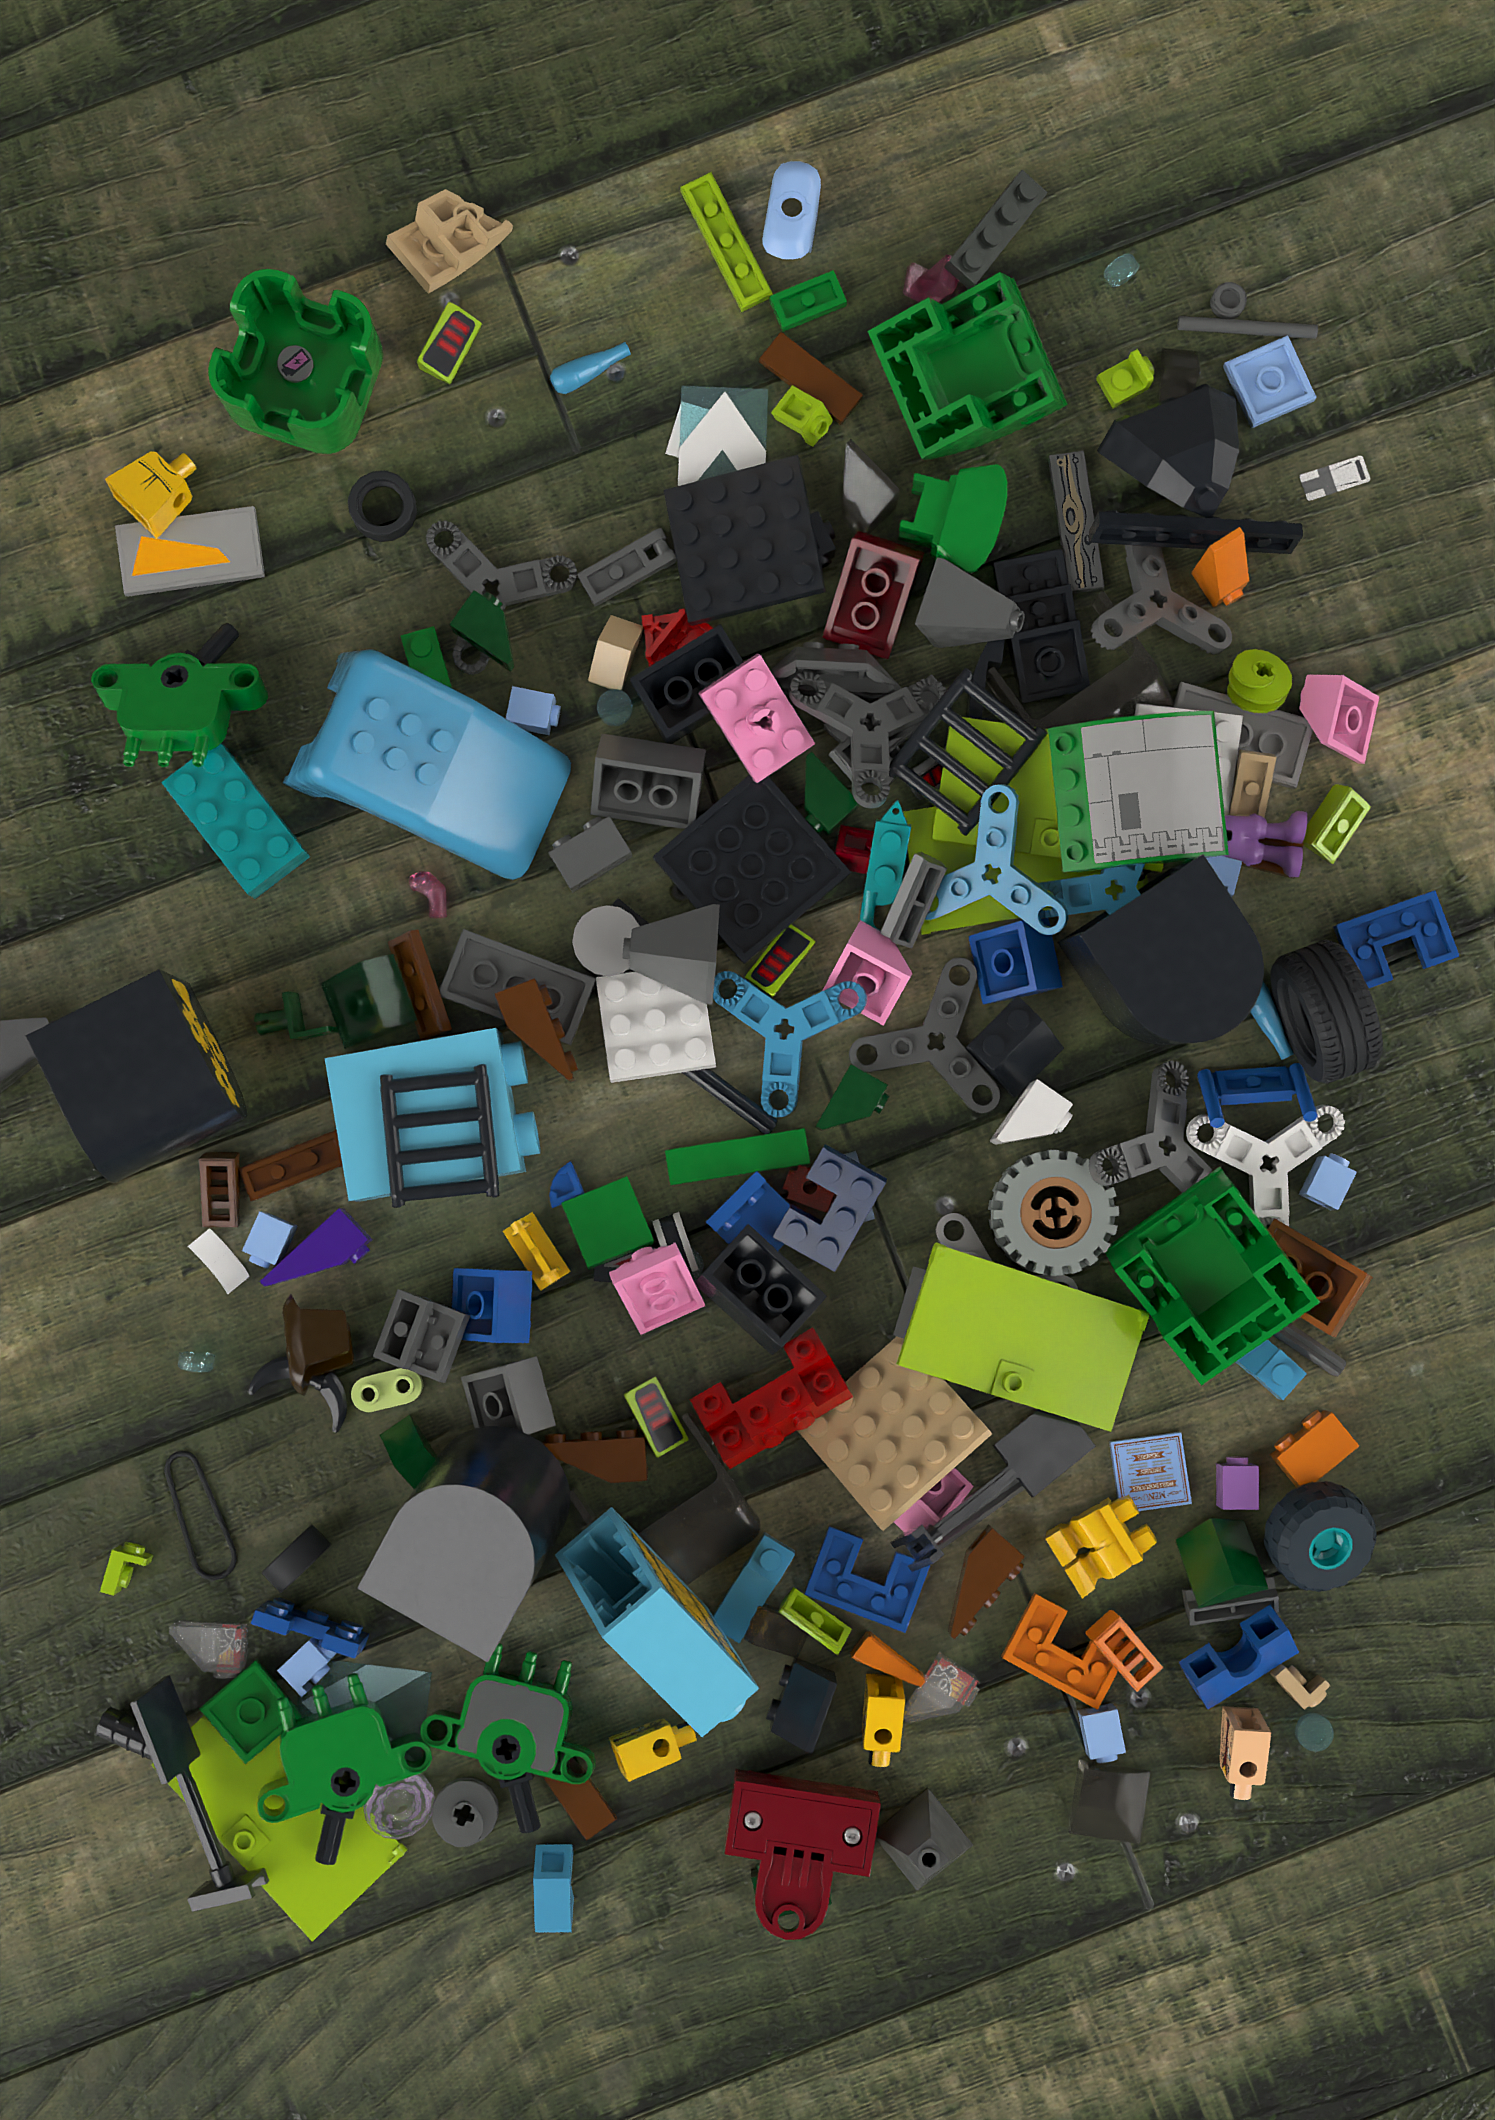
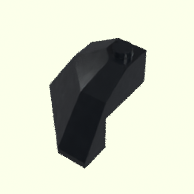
M1203 384L1193 388L1192 393L1177 399L1170 397L1150 405L1147 411L1131 417L1125 415L1115 419L1097 452L1148 488L1179 506L1205 518L1211 517L1229 490L1239 453L1236 399L1208 384Z

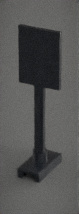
M1037 1409L992 1445L1006 1463V1467L935 1525L929 1524L925 1528L923 1525H920L900 1534L890 1542L894 1548L905 1545L915 1558V1561L908 1565L911 1572L934 1564L944 1556V1553L939 1548V1545L943 1542V1537L1015 1479L1019 1480L1032 1498L1095 1448V1444L1080 1424L1075 1420Z
M164 1676L133 1700L130 1705L161 1784L170 1782L176 1776L211 1867L209 1873L212 1880L205 1881L187 1900L192 1912L251 1899L256 1895L253 1887L267 1884L269 1882L265 1868L234 1874L230 1861H226L196 1782L189 1769V1765L201 1755L171 1676Z

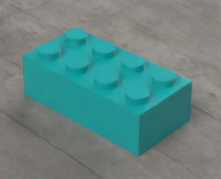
M222 743L218 747L208 750L203 766L195 767L192 764L193 759H191L161 782L240 886L253 899L259 897L310 858L307 851Z

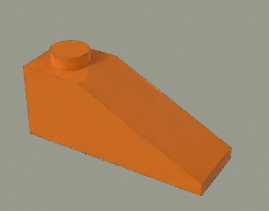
M1240 527L1210 545L1191 572L1213 607L1222 602L1228 606L1244 595L1242 590L1249 582L1244 532Z

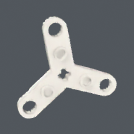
M1319 1105L1315 1107L1318 1117L1314 1121H1305L1303 1116H1301L1265 1142L1224 1123L1219 1128H1213L1214 1135L1210 1141L1202 1143L1197 1139V1129L1203 1123H1210L1208 1115H1198L1189 1122L1186 1136L1193 1147L1249 1174L1250 1206L1265 1226L1270 1225L1274 1218L1289 1226L1287 1173L1323 1149L1322 1147L1329 1142L1337 1139L1342 1134V1130H1344L1345 1120L1343 1119V1114L1335 1107ZM1329 1113L1333 1117V1127L1328 1132L1322 1133L1317 1128V1119L1321 1117L1320 1115ZM1264 1155L1270 1158L1275 1157V1160L1271 1163L1273 1167L1271 1171L1260 1169V1166L1263 1164L1262 1157Z

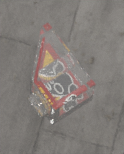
M176 1621L169 1626V1634L203 1672H214L213 1677L229 1679L235 1678L236 1673H240L246 1668L249 1624Z
M939 1652L924 1675L925 1683L922 1687H916L905 1704L903 1719L911 1723L957 1713L963 1705L969 1707L979 1691V1688L976 1687L978 1683L976 1676Z

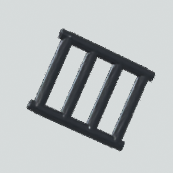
M964 668L961 674L957 676L889 764V777L895 779L897 776L959 824L957 828L964 836H967L979 822L983 793L993 785H1008L1048 734L1043 728L1038 726L1036 728L1032 727L973 680L975 676L967 668ZM963 692L970 695L1025 739L1013 756L1005 752L951 709ZM941 720L1003 768L990 785L929 738V735ZM919 748L981 796L968 813L906 766ZM997 792L992 796L991 805H993L1002 792Z
M480 1064L474 1066L473 1071L393 1079V1075H380V1093L392 1207L400 1208L407 1201L486 1193V1197H499V1177L487 1065ZM475 1085L476 1107L397 1115L395 1093ZM478 1121L480 1143L401 1151L399 1129ZM482 1157L484 1179L404 1187L402 1165Z

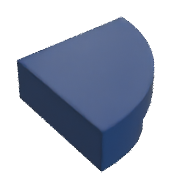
M572 1162L559 1169L552 1181L549 1194L552 1208L585 1193Z

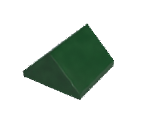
M1210 1518L1176 1539L1175 1543L1198 1608L1268 1589L1244 1520Z

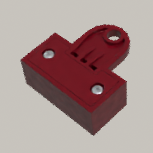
M740 1769L735 1770L724 1854L760 1860L755 1890L756 1914L762 1926L772 1935L785 1940L802 1939L816 1931L823 1923L828 1909L833 1872L870 1877L881 1805L878 1791ZM786 1910L794 1911L799 1917L798 1924L791 1929L783 1928L778 1922L779 1915Z

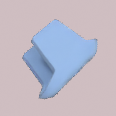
M801 161L782 163L775 171L772 179L762 243L767 253L781 259L802 258L812 251L821 179L817 169ZM795 198L801 202L802 211L797 216H787L782 211V203L786 199Z

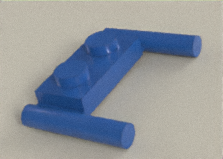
M1294 1063L1287 1068L1283 1066L1215 1071L1214 1073H1211L1208 1069H1203L1198 1072L1197 1076L1210 1125L1213 1128H1219L1225 1123L1220 1104L1237 1105L1292 1101V1094L1297 1095L1305 1121L1311 1122L1318 1117L1307 1078L1300 1063Z

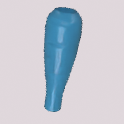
M623 342L611 349L586 355L556 367L550 375L554 389L561 394H567L578 389L600 375L610 365L631 355L626 342Z
M1263 981L1258 999L1250 1013L1274 1045L1281 1060L1294 1053L1287 1041L1269 988Z

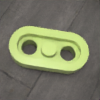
M402 1368L365 1376L356 1381L352 1387L351 1398L354 1405L364 1412H374L403 1405L416 1400L423 1390V1380L420 1374ZM405 1379L409 1382L410 1389L408 1392L404 1393L398 1389L399 1380ZM367 1387L372 1388L375 1392V1397L372 1401H367L363 1397V1391Z

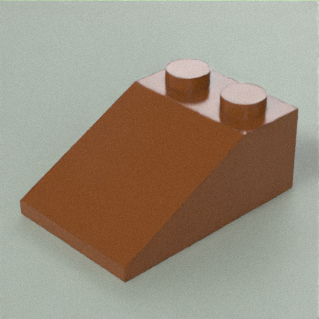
M1274 1218L1268 1231L1320 1301L1319 1304L1300 1317L1336 1338L1373 1277Z

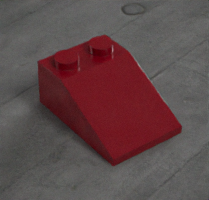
M858 531L852 537L822 638L839 644H855L859 646V650H867L870 654L889 659L925 552Z

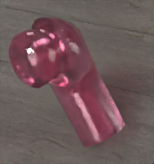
M419 871L412 874L409 878V886L412 891L421 892L429 899V918H446V888L444 884L427 871Z

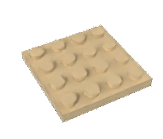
M895 1337L846 1381L853 1395L851 1399L815 1419V1422L808 1428L797 1430L882 1531L889 1527L992 1435L991 1431L944 1379L896 1364L904 1339L900 1337Z

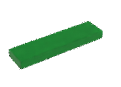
M805 1128L665 1150L670 1186L810 1164Z

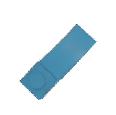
M1269 1340L1264 1341L1236 1361L1241 1368L1248 1374H1251L1280 1400H1284L1307 1374Z
M765 1532L747 1562L745 1561L713 1615L724 1634L738 1643L741 1642L763 1604L795 1556V1550Z

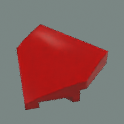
M679 609L677 613L653 616L652 614L641 616L645 634V656L649 662V667L713 629V627L707 623L691 626L688 623L685 609Z

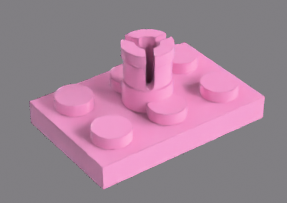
M760 654L754 655L699 692L700 697L756 783L815 745L812 737Z
M676 1243L657 1249H652V1247L641 1248L632 1255L630 1262H626L618 1269L609 1272L611 1280L640 1335L705 1306Z

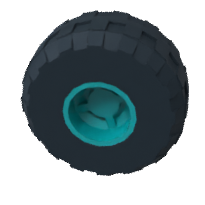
M1329 1481L1303 1484L1301 1487L1285 1494L1286 1496L1280 1502L1278 1501L1273 1508L1265 1526V1548L1276 1569L1291 1584L1293 1583L1306 1591L1321 1592L1344 1586L1348 1584L1349 1580L1354 1577L1356 1578L1370 1561L1377 1538L1374 1519L1364 1503L1348 1488Z

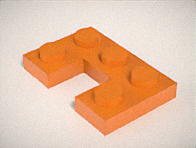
M1034 1592L1001 1657L1098 1710L1118 1670L1091 1640L1081 1658L1052 1643L1068 1611ZM1120 1640L1111 1651L1114 1652L1125 1641Z

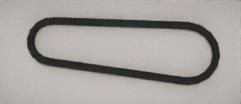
M175 1452L166 1461L165 1475L192 1566L196 1573L204 1579H223L232 1572L236 1565V1548L199 1461L190 1452ZM177 1457H188L194 1463L231 1550V1563L227 1570L221 1574H206L197 1564L170 1473L171 1463Z

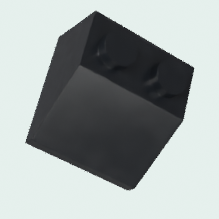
M1019 996L1015 997L965 1047L972 1057L1013 1098L1064 1049L1046 1023Z
M794 1657L791 1666L784 1665L778 1685L783 1686V1690L779 1700L772 1699L766 1719L771 1721L770 1732L806 1752L813 1753L837 1686V1680L834 1671Z

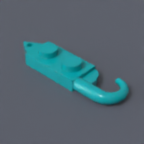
M899 800L892 804L881 819H876L860 912V920L879 931L881 930L876 928L873 922L876 905L892 904L902 883L911 824H907ZM894 808H898L899 812L893 813L892 810Z

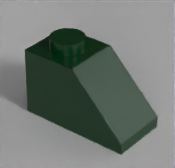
M474 590L449 625L453 633L511 672L515 666L507 620L503 609H501L503 604L488 592H485L482 596Z
M811 751L806 756L804 812L807 814L805 819L818 834L823 831L829 836L859 808V804L855 801L853 794Z
M850 1064L815 1128L823 1131L869 1118L873 1111L880 1114L890 1095L884 1093L888 1085Z

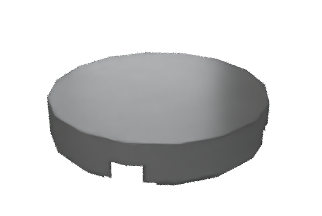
M606 905L593 908L581 917L574 929L572 943L575 955L583 967L596 975L611 977L622 974L629 970L630 960L623 959L624 938H631L632 929L640 925L630 913L620 907Z

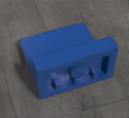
M756 1171L706 1223L728 1244L749 1224L778 1251L784 1243L773 1238V1235L790 1205Z

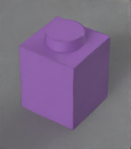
M1238 1456L1226 1457V1463H1216V1506L1223 1510H1259V1466L1248 1463V1457Z

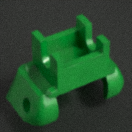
M998 464L963 468L959 470L958 475H951L949 482L915 473L911 494L921 496L914 523L901 520L898 540L931 548L930 556L935 558V562L937 557L943 558L966 573L976 572L986 562L992 552L1003 520L1007 501V478L1004 469Z

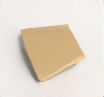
M445 189L419 202L415 221L387 235L386 245L429 294L459 276L487 255L512 232L513 225L507 220L501 223L485 215L482 207L474 203L465 202L460 196Z

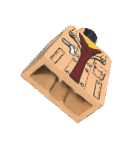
M1222 1707L1220 1767L1227 1782L1230 1783L1229 1795L1239 1800L1250 1799L1252 1785H1263L1266 1779L1271 1731L1258 1708Z

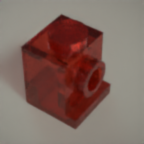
M798 1165L797 1171L790 1169L783 1186L784 1190L789 1191L787 1199L827 1213L834 1193L815 1183L817 1186L815 1193L806 1194L803 1190V1184L809 1180L806 1177L810 1168Z

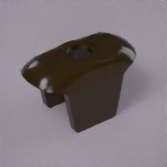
M290 1294L282 1309L289 1377L294 1389L305 1396L313 1377L354 1363L351 1329L347 1322L345 1311L301 1309L298 1307L292 1294Z

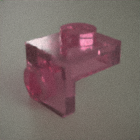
M946 254L930 270L911 263L907 267L903 294L918 302L928 297L940 302L947 295H951L957 287L958 280L944 266L952 256Z

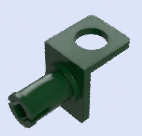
M282 992L283 1009L256 1013L254 1017L255 1022L261 1021V1023H266L255 1026L258 1034L261 1036L288 1029L290 1039L303 1041L339 1033V1028L333 1026L305 1031L299 994L295 992Z

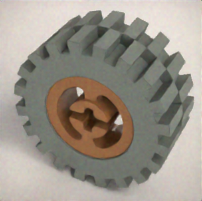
M1047 1150L1033 1153L1017 1160L1014 1165L1008 1167L1002 1173V1178L999 1182H996L992 1190L994 1192L993 1198L989 1200L988 1210H991L989 1225L990 1229L994 1231L996 1237L994 1240L997 1246L1004 1250V1255L1010 1261L1020 1265L1019 1267L1037 1274L1063 1276L1064 1274H1074L1082 1271V1268L1087 1265L1091 1266L1099 1260L1097 1257L1102 1252L1107 1251L1111 1245L1108 1241L1111 1235L1116 1234L1118 1227L1114 1225L1115 1216H1119V1206L1114 1205L1113 1199L1117 1195L1114 1187L1103 1186L1093 1180L1089 1172L1088 1158L1083 1159L1077 1153L1070 1151ZM1049 1186L1060 1187L1068 1191L1075 1200L1074 1205L1071 1206L1064 1198L1054 1197L1055 1208L1062 1209V1216L1056 1218L1057 1228L1065 1227L1070 1222L1072 1216H1075L1077 1219L1074 1229L1067 1236L1056 1240L1043 1237L1033 1227V1222L1038 1220L1043 1227L1054 1228L1053 1218L1046 1217L1045 1214L1046 1210L1052 1207L1051 1198L1043 1199L1038 1204L1036 1210L1031 1207L1034 1196Z

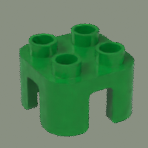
M262 269L250 273L237 285L230 302V312L239 327V334L233 352L216 347L209 362L208 375L213 390L231 419L245 430L319 454H332L345 449L358 434L383 361L382 344L366 306L357 297L340 290H333L328 306L312 301L303 295L294 276L279 270ZM292 345L305 348L313 359V369L310 376L299 383L285 380L277 368L279 354L284 348Z

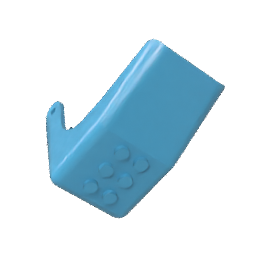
M368 649L339 654L336 660L338 664L327 687L336 692L330 711L314 741L301 746L289 775L285 776L283 784L312 797H328L352 805L503 878L514 880L522 877L536 854L569 777L571 762L568 756L474 699L379 651Z

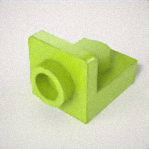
M1136 349L1130 353L1126 360L1098 374L1096 380L1114 409L1147 391L1154 380L1153 375L1155 372L1148 357H1142L1139 350Z
M793 385L771 412L777 421L800 433L805 442L812 447L827 433L829 426L833 422L823 402Z
M125 1542L124 1546L119 1545L112 1549L100 1592L114 1596L122 1590V1587L127 1588L133 1573V1567L128 1566L129 1562L146 1566L151 1563L153 1554L146 1553V1547L131 1542Z

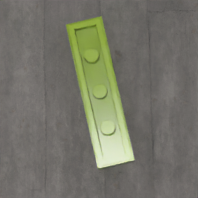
M710 172L681 186L680 192L741 312L768 300L769 296L773 295L713 174Z

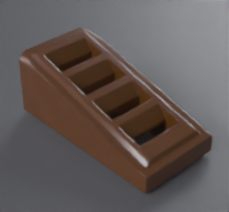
M205 1152L199 1158L202 1227L239 1226V1152ZM212 1166H227V1170H212ZM212 1180H228V1185H212ZM212 1194H229V1199H212ZM212 1208H229L230 1214H212Z

